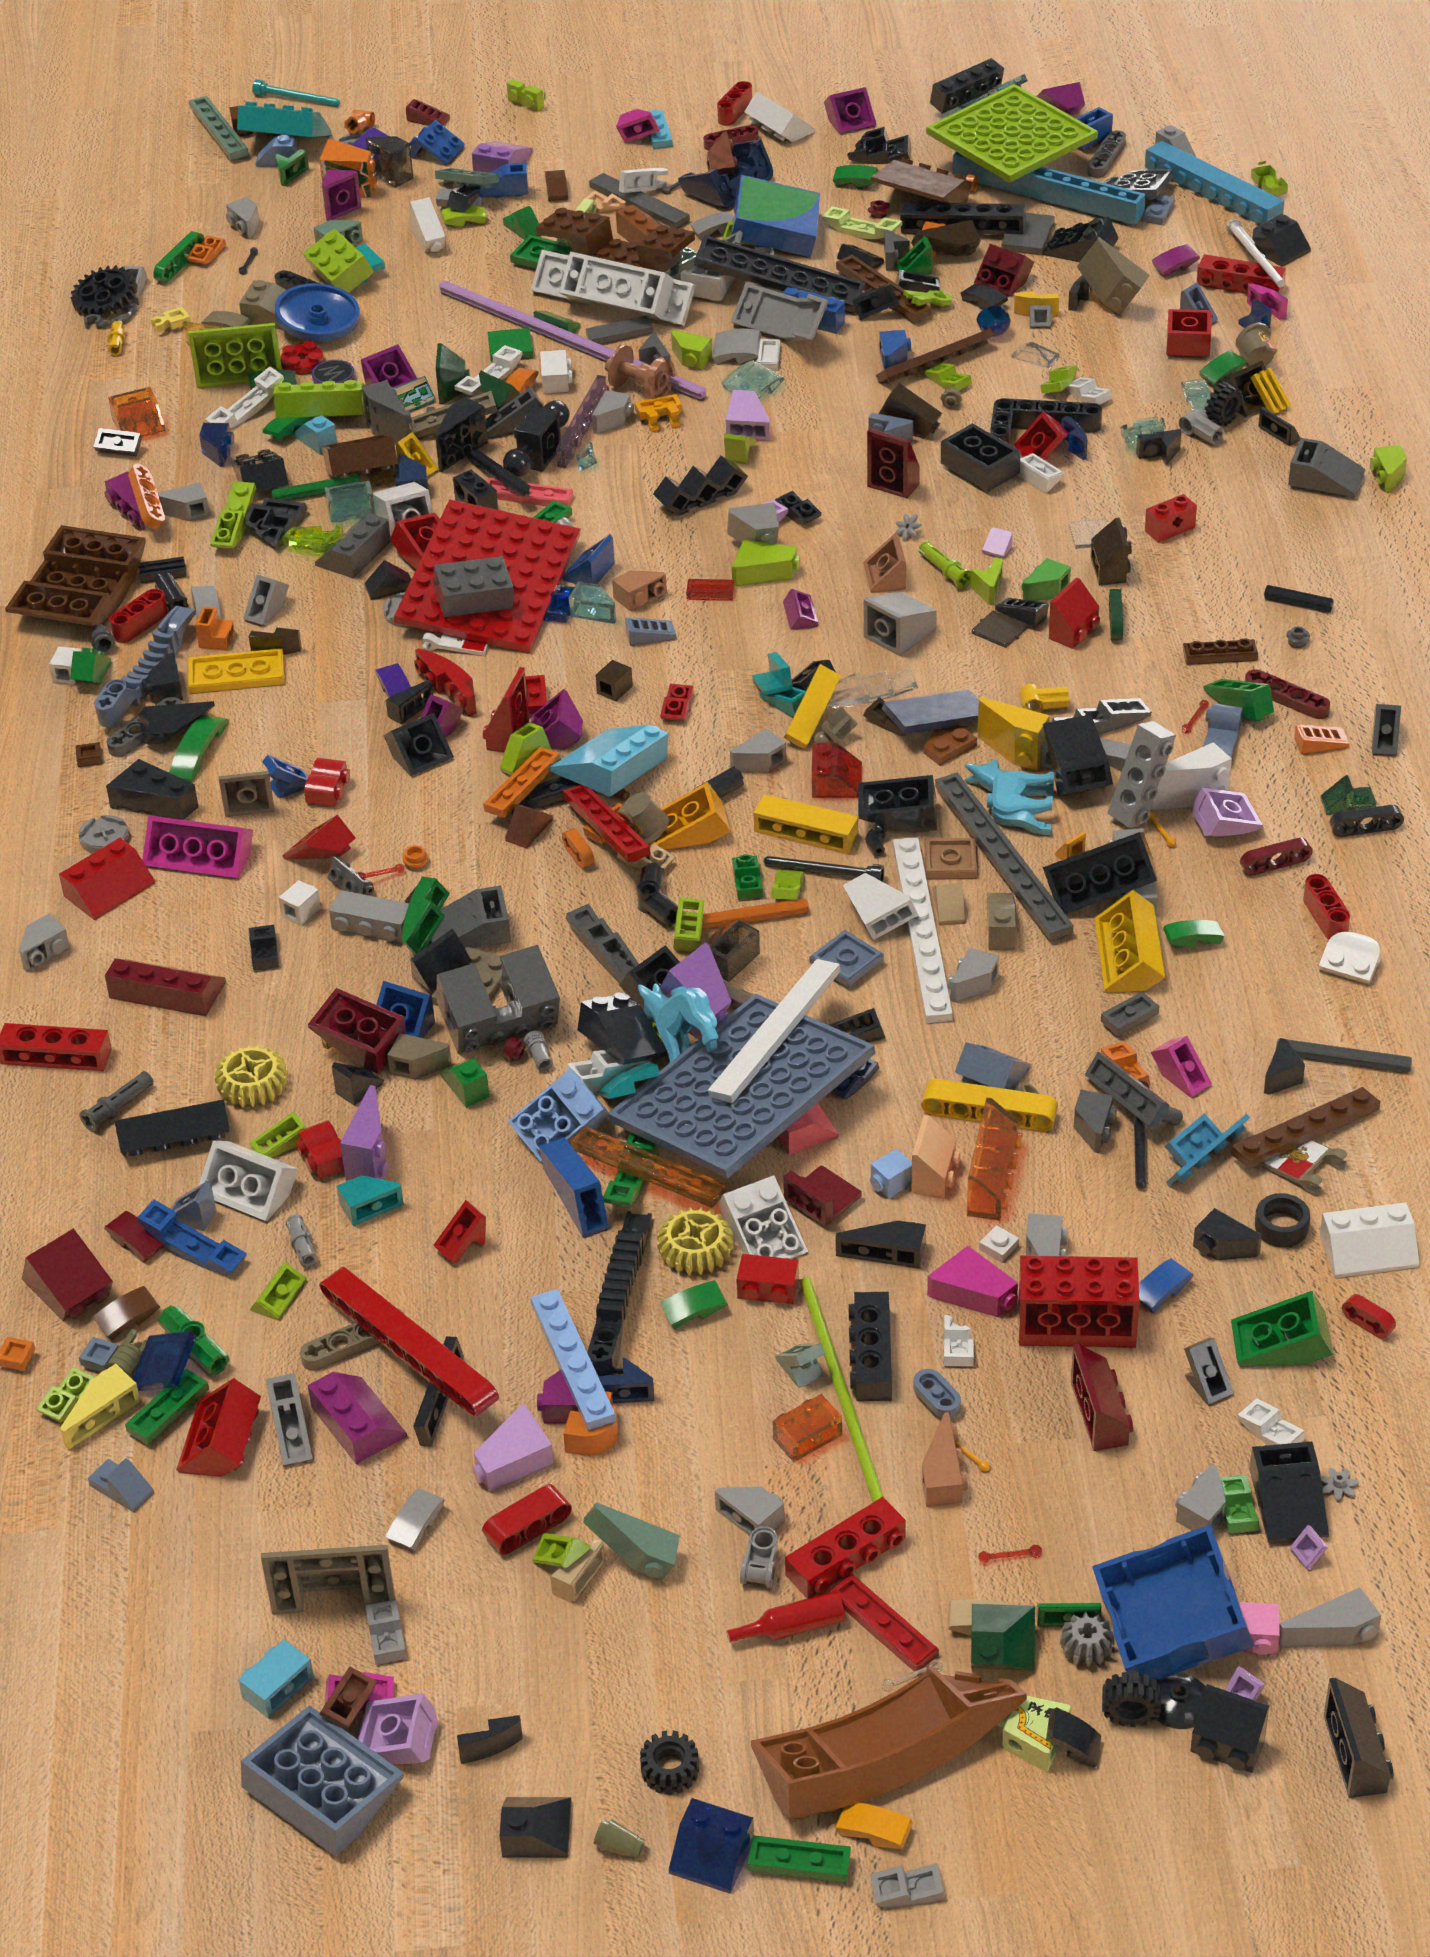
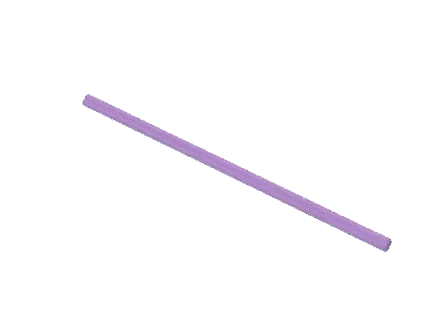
M443 281L439 284L441 293L523 327L530 328L535 332L605 361L611 359L615 353V350L448 281ZM637 359L633 361V364L638 366L644 363ZM671 376L669 382L673 384L671 388L699 400L706 396L705 387L678 376Z

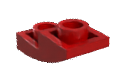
M670 683L667 697H664L660 715L661 719L685 721L694 694L693 685Z

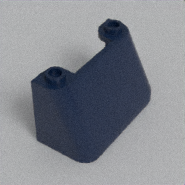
M762 139L733 144L732 156H736L738 168L734 171V177L728 178L727 174L718 175L717 169L700 174L686 173L678 178L682 190L689 195L721 208L733 206L741 175L770 181L773 176V167Z

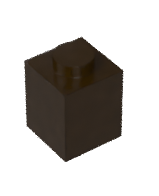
M611 660L595 675L597 694L613 701H618L633 687L632 668L614 660Z

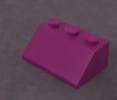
M331 1372L308 1385L311 1408L355 1464L407 1437L406 1431L362 1377Z

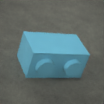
M283 1639L276 1647L270 1648L264 1657L253 1667L246 1669L241 1678L238 1679L242 1698L269 1719L314 1678L311 1659Z

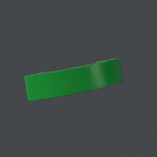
M209 715L198 718L181 740L169 773L192 783L201 769V757L213 738L221 736L229 720Z
M632 1132L630 1133L625 1144V1156L614 1181L610 1180L604 1193V1203L630 1207L636 1202L650 1172L657 1144Z

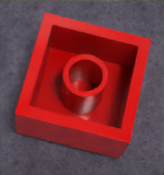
M1168 309L1166 355L1176 357L1210 356L1212 310Z

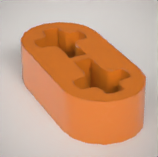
M575 828L563 832L562 841L564 847L578 866L584 868L594 864L593 852L581 834Z

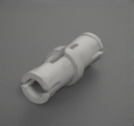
M291 1215L287 1218L288 1221L285 1222L291 1235L290 1244L296 1250L300 1264L304 1267L312 1266L316 1263L315 1260H317V1255L312 1246V1235L306 1230L301 1215Z

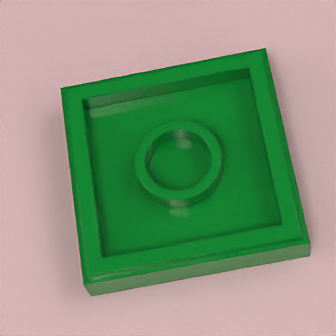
M530 328L487 332L490 360L492 362V355L505 345L522 351L521 359L533 358Z

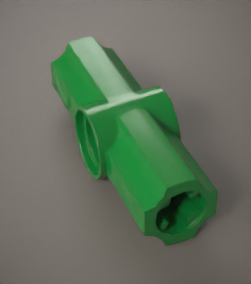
M170 1305L165 1308L158 1318L159 1325L182 1347L183 1354L187 1358L194 1359L208 1374L213 1373L217 1375L224 1371L225 1366L229 1362V1356L205 1332L204 1325L199 1321L192 1320L179 1306Z

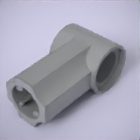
M1200 408L1191 411L1179 419V427L1184 434L1191 435L1194 433L1212 445L1218 444L1224 436V429L1210 421L1205 411Z

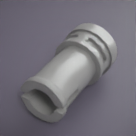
M541 1031L528 1033L524 1037L523 1042L528 1052L532 1054L536 1068L539 1071L548 1070L553 1065V1061L547 1051L544 1034Z

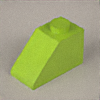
M678 330L671 331L672 351L683 366L702 370L712 357V338Z

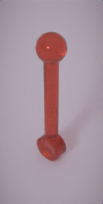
M1201 700L1199 703L1200 707L1190 721L1182 725L1183 733H1191L1193 723L1203 709L1209 706L1207 700Z
M397 864L392 868L368 873L357 872L356 874L365 880V878L393 872L403 873L405 868L402 864Z
M1034 1544L1030 1549L997 1553L982 1551L979 1553L978 1559L982 1563H987L990 1559L1026 1555L1039 1558L1042 1554V1548Z

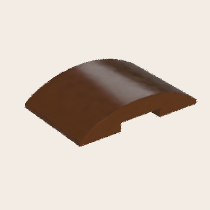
M61 525L43 551L44 561L30 581H23L6 606L5 611L7 613L90 626L103 623L119 608L137 574L146 539L144 537Z

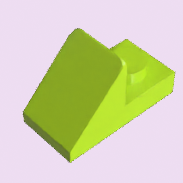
M724 433L725 458L732 462L747 463L750 446L755 447L756 438Z
M994 557L992 566H988L986 571L971 570L972 590L989 605H994L1003 578V559Z

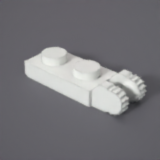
M647 168L621 171L619 191L629 193L664 188L667 186V182L657 180V176L668 175V169Z

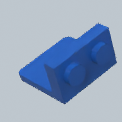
M434 120L428 127L425 126L420 131L418 137L415 136L409 143L411 148L407 154L414 159L425 149L440 162L448 165L464 148L465 144L442 124Z

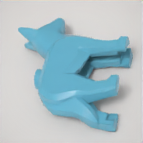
M991 760L981 766L976 764L965 765L973 774V776L966 778L965 781L981 785L992 792L987 793V808H992V816L995 821L1001 825L1021 827L1032 833L1051 836V824L1039 822L1033 815L1052 811L1054 772L1038 775L1000 770L997 760ZM1033 796H1047L1043 800H1034L1031 798H1027Z
M656 983L653 986V991L645 986L638 985L640 995L644 999V1012L650 1022L655 1021L659 1035L669 1054L670 1062L690 1047L688 1033L692 1027L700 1030L702 1042L706 1046L707 1053L717 1048L716 1040L718 1035L715 1030L717 1019L710 1009L706 993L700 988L687 989L685 986L678 987L671 991L672 996L668 998Z

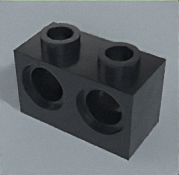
M472 469L453 477L456 501L498 510L497 490Z

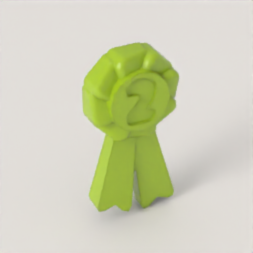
M942 289L939 291H929L928 293L904 290L903 293L906 298H912L911 303L918 306L931 302L933 305L945 307L950 306L953 299L952 296L944 293Z

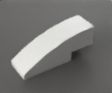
M599 1050L592 1052L590 1060L567 1063L565 1072L570 1068L574 1070L594 1093L599 1091L619 1073L642 1063H651V1060L623 1065L606 1051Z

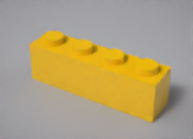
M764 794L753 812L754 832L845 854L850 852L859 835L858 816Z

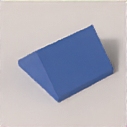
M611 534L585 550L564 573L562 579L593 589L615 564L613 537Z
M383 981L376 1005L405 1017L407 1035L424 1038L435 1023L432 995Z

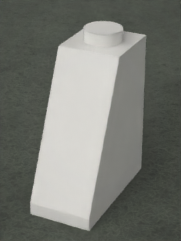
M430 197L411 201L408 226L424 253L437 252L444 249L445 234Z
M867 873L843 885L873 940L919 915L908 895Z

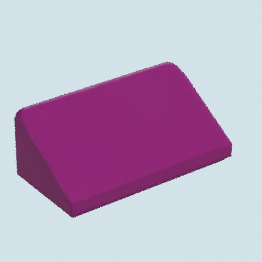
M790 589L783 600L790 629L817 627L819 623L811 595Z

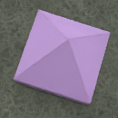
M1307 1525L1289 1548L1307 1570H1310L1328 1549V1546L1314 1529Z
M1238 1666L1225 1690L1257 1701L1265 1684Z

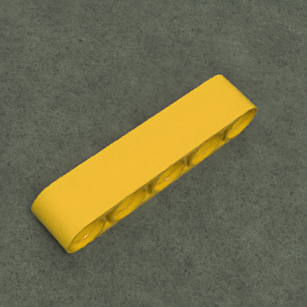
M932 1079L926 1084L921 1108L927 1114L1046 1132L1053 1128L1058 1102L1055 1098L1043 1094Z

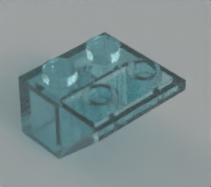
M369 481L324 488V498L331 523L364 518L369 513L375 515L373 493Z

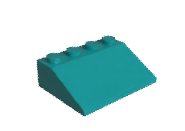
M245 101V105H238L237 130L305 137L332 135L331 129L320 112H313V108L301 107V110H294V106L283 105L282 108H276V104L264 103V107L257 106V102Z

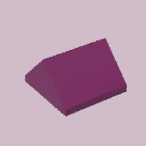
M327 170L322 182L326 221L334 220L362 208L358 172Z
M399 344L361 359L365 385L387 380L391 388H396L418 379Z

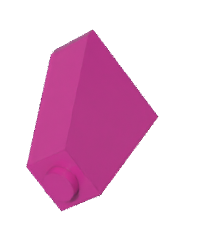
M966 1246L928 1275L927 1295L936 1300L998 1317L1004 1311L1012 1309L1017 1303L1018 1282L971 1247Z

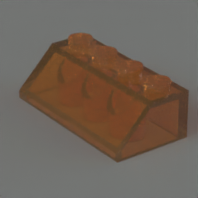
M986 1097L968 1175L967 1216L1001 1221L1002 1211L1008 1210L1010 1193H1007V1189L1012 1190L1014 1173H1011V1170L1017 1169L1019 1153H1016V1149H1021L1023 1133L1018 1132L1019 1121L994 1099Z

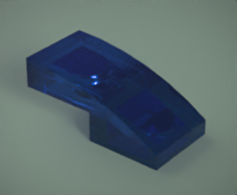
M1070 416L1062 418L1061 425L1069 433L1065 438L1069 442V451L1082 460L1087 459L1088 440L1084 430Z
M557 585L551 593V603L545 611L544 620L567 623L575 608L580 588Z

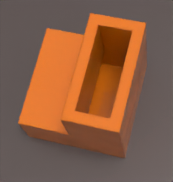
M202 607L195 624L199 648L228 650L235 633L233 620L219 619L218 611L215 607Z

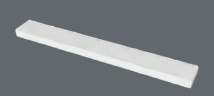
M820 959L814 961L708 1089L710 1098L730 1103L737 1099L841 972L840 964Z

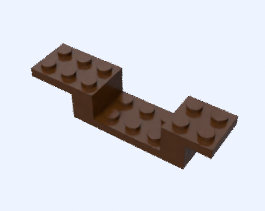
M567 208L556 209L553 214L536 226L537 235L570 240L572 252L664 273L682 259L681 251L695 240L693 231L661 225L656 227L653 232L644 237L639 243L621 241L620 239H613L610 218L608 216H602L598 213H585L581 210L573 211Z

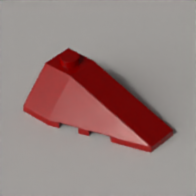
M436 513L399 520L391 535L390 540L401 557L415 569L440 520Z

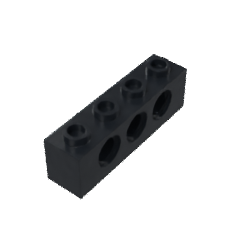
M854 1292V1304H848L849 1321H855V1326H849V1344H855V1349H849L850 1366H856V1371H850V1389H856V1401H892L889 1292Z

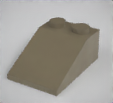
M1098 237L1077 266L1100 300L1118 315L1122 314L1150 276L1100 237Z
M253 280L239 302L241 315L248 317L251 321L248 325L275 323L276 329H282L275 318V303L286 289L275 283Z

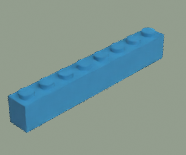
M1160 141L1146 149L1145 168L1173 169L1171 181L1261 225L1283 214L1284 200L1164 141Z

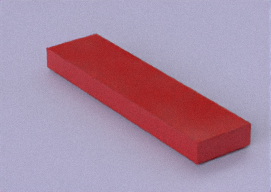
M850 1574L829 1590V1592L838 1591L844 1611L915 1673L939 1655V1648L853 1574Z

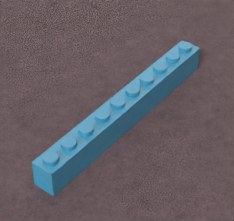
M955 152L953 154V175L955 173L966 176L968 174L977 175L980 185L996 187L999 190H1007L1017 195H1025L1036 200L1051 202L1054 205L1081 210L1091 215L1109 217L1110 220H1118L1128 225H1136L1142 219L1145 211L1144 193L1046 167H1040L1009 183L960 153Z

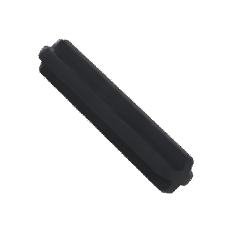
M1267 585L1264 591V598L1321 611L1331 612L1334 605V599L1282 587Z

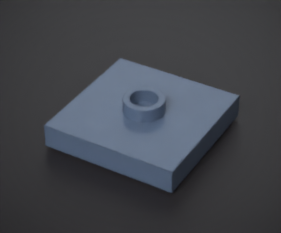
M844 930L810 956V964H813L816 959L840 964L841 972L835 979L850 987L884 961V954Z

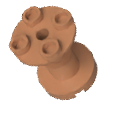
M619 344L612 358L608 359L605 364L609 385L616 388L620 387L630 376L635 378L637 384L643 386L646 398L652 399L667 396L673 385L669 383L670 378L675 376L673 362L660 357L654 360L651 365L642 363L638 366L633 364L634 354L632 348Z

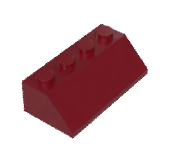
M119 958L114 959L105 974L110 999L207 1016L226 982V978Z

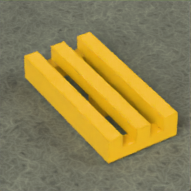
M1271 367L1250 377L1268 411L1277 414L1292 406Z

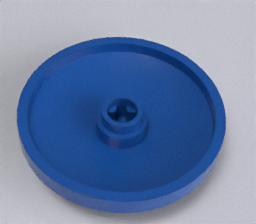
M310 283L298 285L283 292L275 303V318L284 331L295 337L310 341H330L348 335L357 327L360 318V308L356 299L345 290L332 285Z

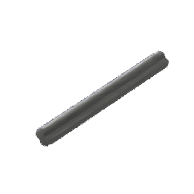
M1281 1038L1277 1040L1276 1048ZM1286 1039L1301 1058L1406 1073L1411 1070L1412 1058L1410 1056Z

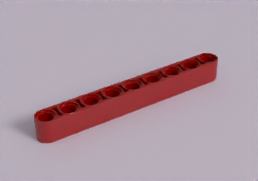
M339 1268L319 1283L322 1293L334 1306L471 1416L477 1417L499 1400L497 1390L485 1377L347 1268Z

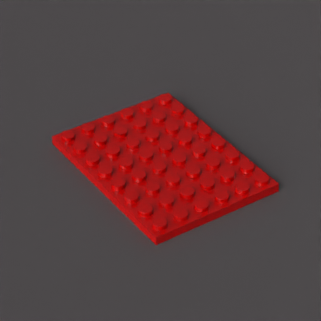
M449 499L394 615V623L530 654L579 540L581 529ZM503 556L513 584V608L443 617L433 587L434 565Z

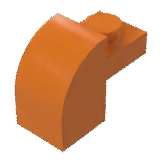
M605 1392L616 1417L617 1405H613L612 1392ZM570 1410L563 1433L565 1452L580 1455H596L611 1448L618 1438L617 1417L616 1422L587 1430L580 1413Z

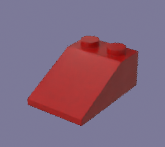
M519 667L498 707L492 711L489 724L484 726L483 739L486 740L487 750L505 753L510 735L530 722L525 667Z

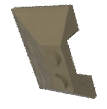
M387 1545L261 1553L272 1614L303 1612L304 1592L362 1588L365 1605L396 1600Z

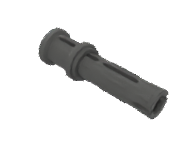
M142 1071L110 1096L100 1097L97 1100V1104L88 1110L84 1109L80 1112L79 1116L82 1123L88 1130L95 1132L105 1120L116 1117L117 1110L154 1085L153 1078L148 1072Z

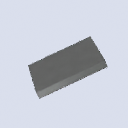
M1026 213L1024 234H1005L1001 247L1013 252L1042 255L1053 228L1055 216Z

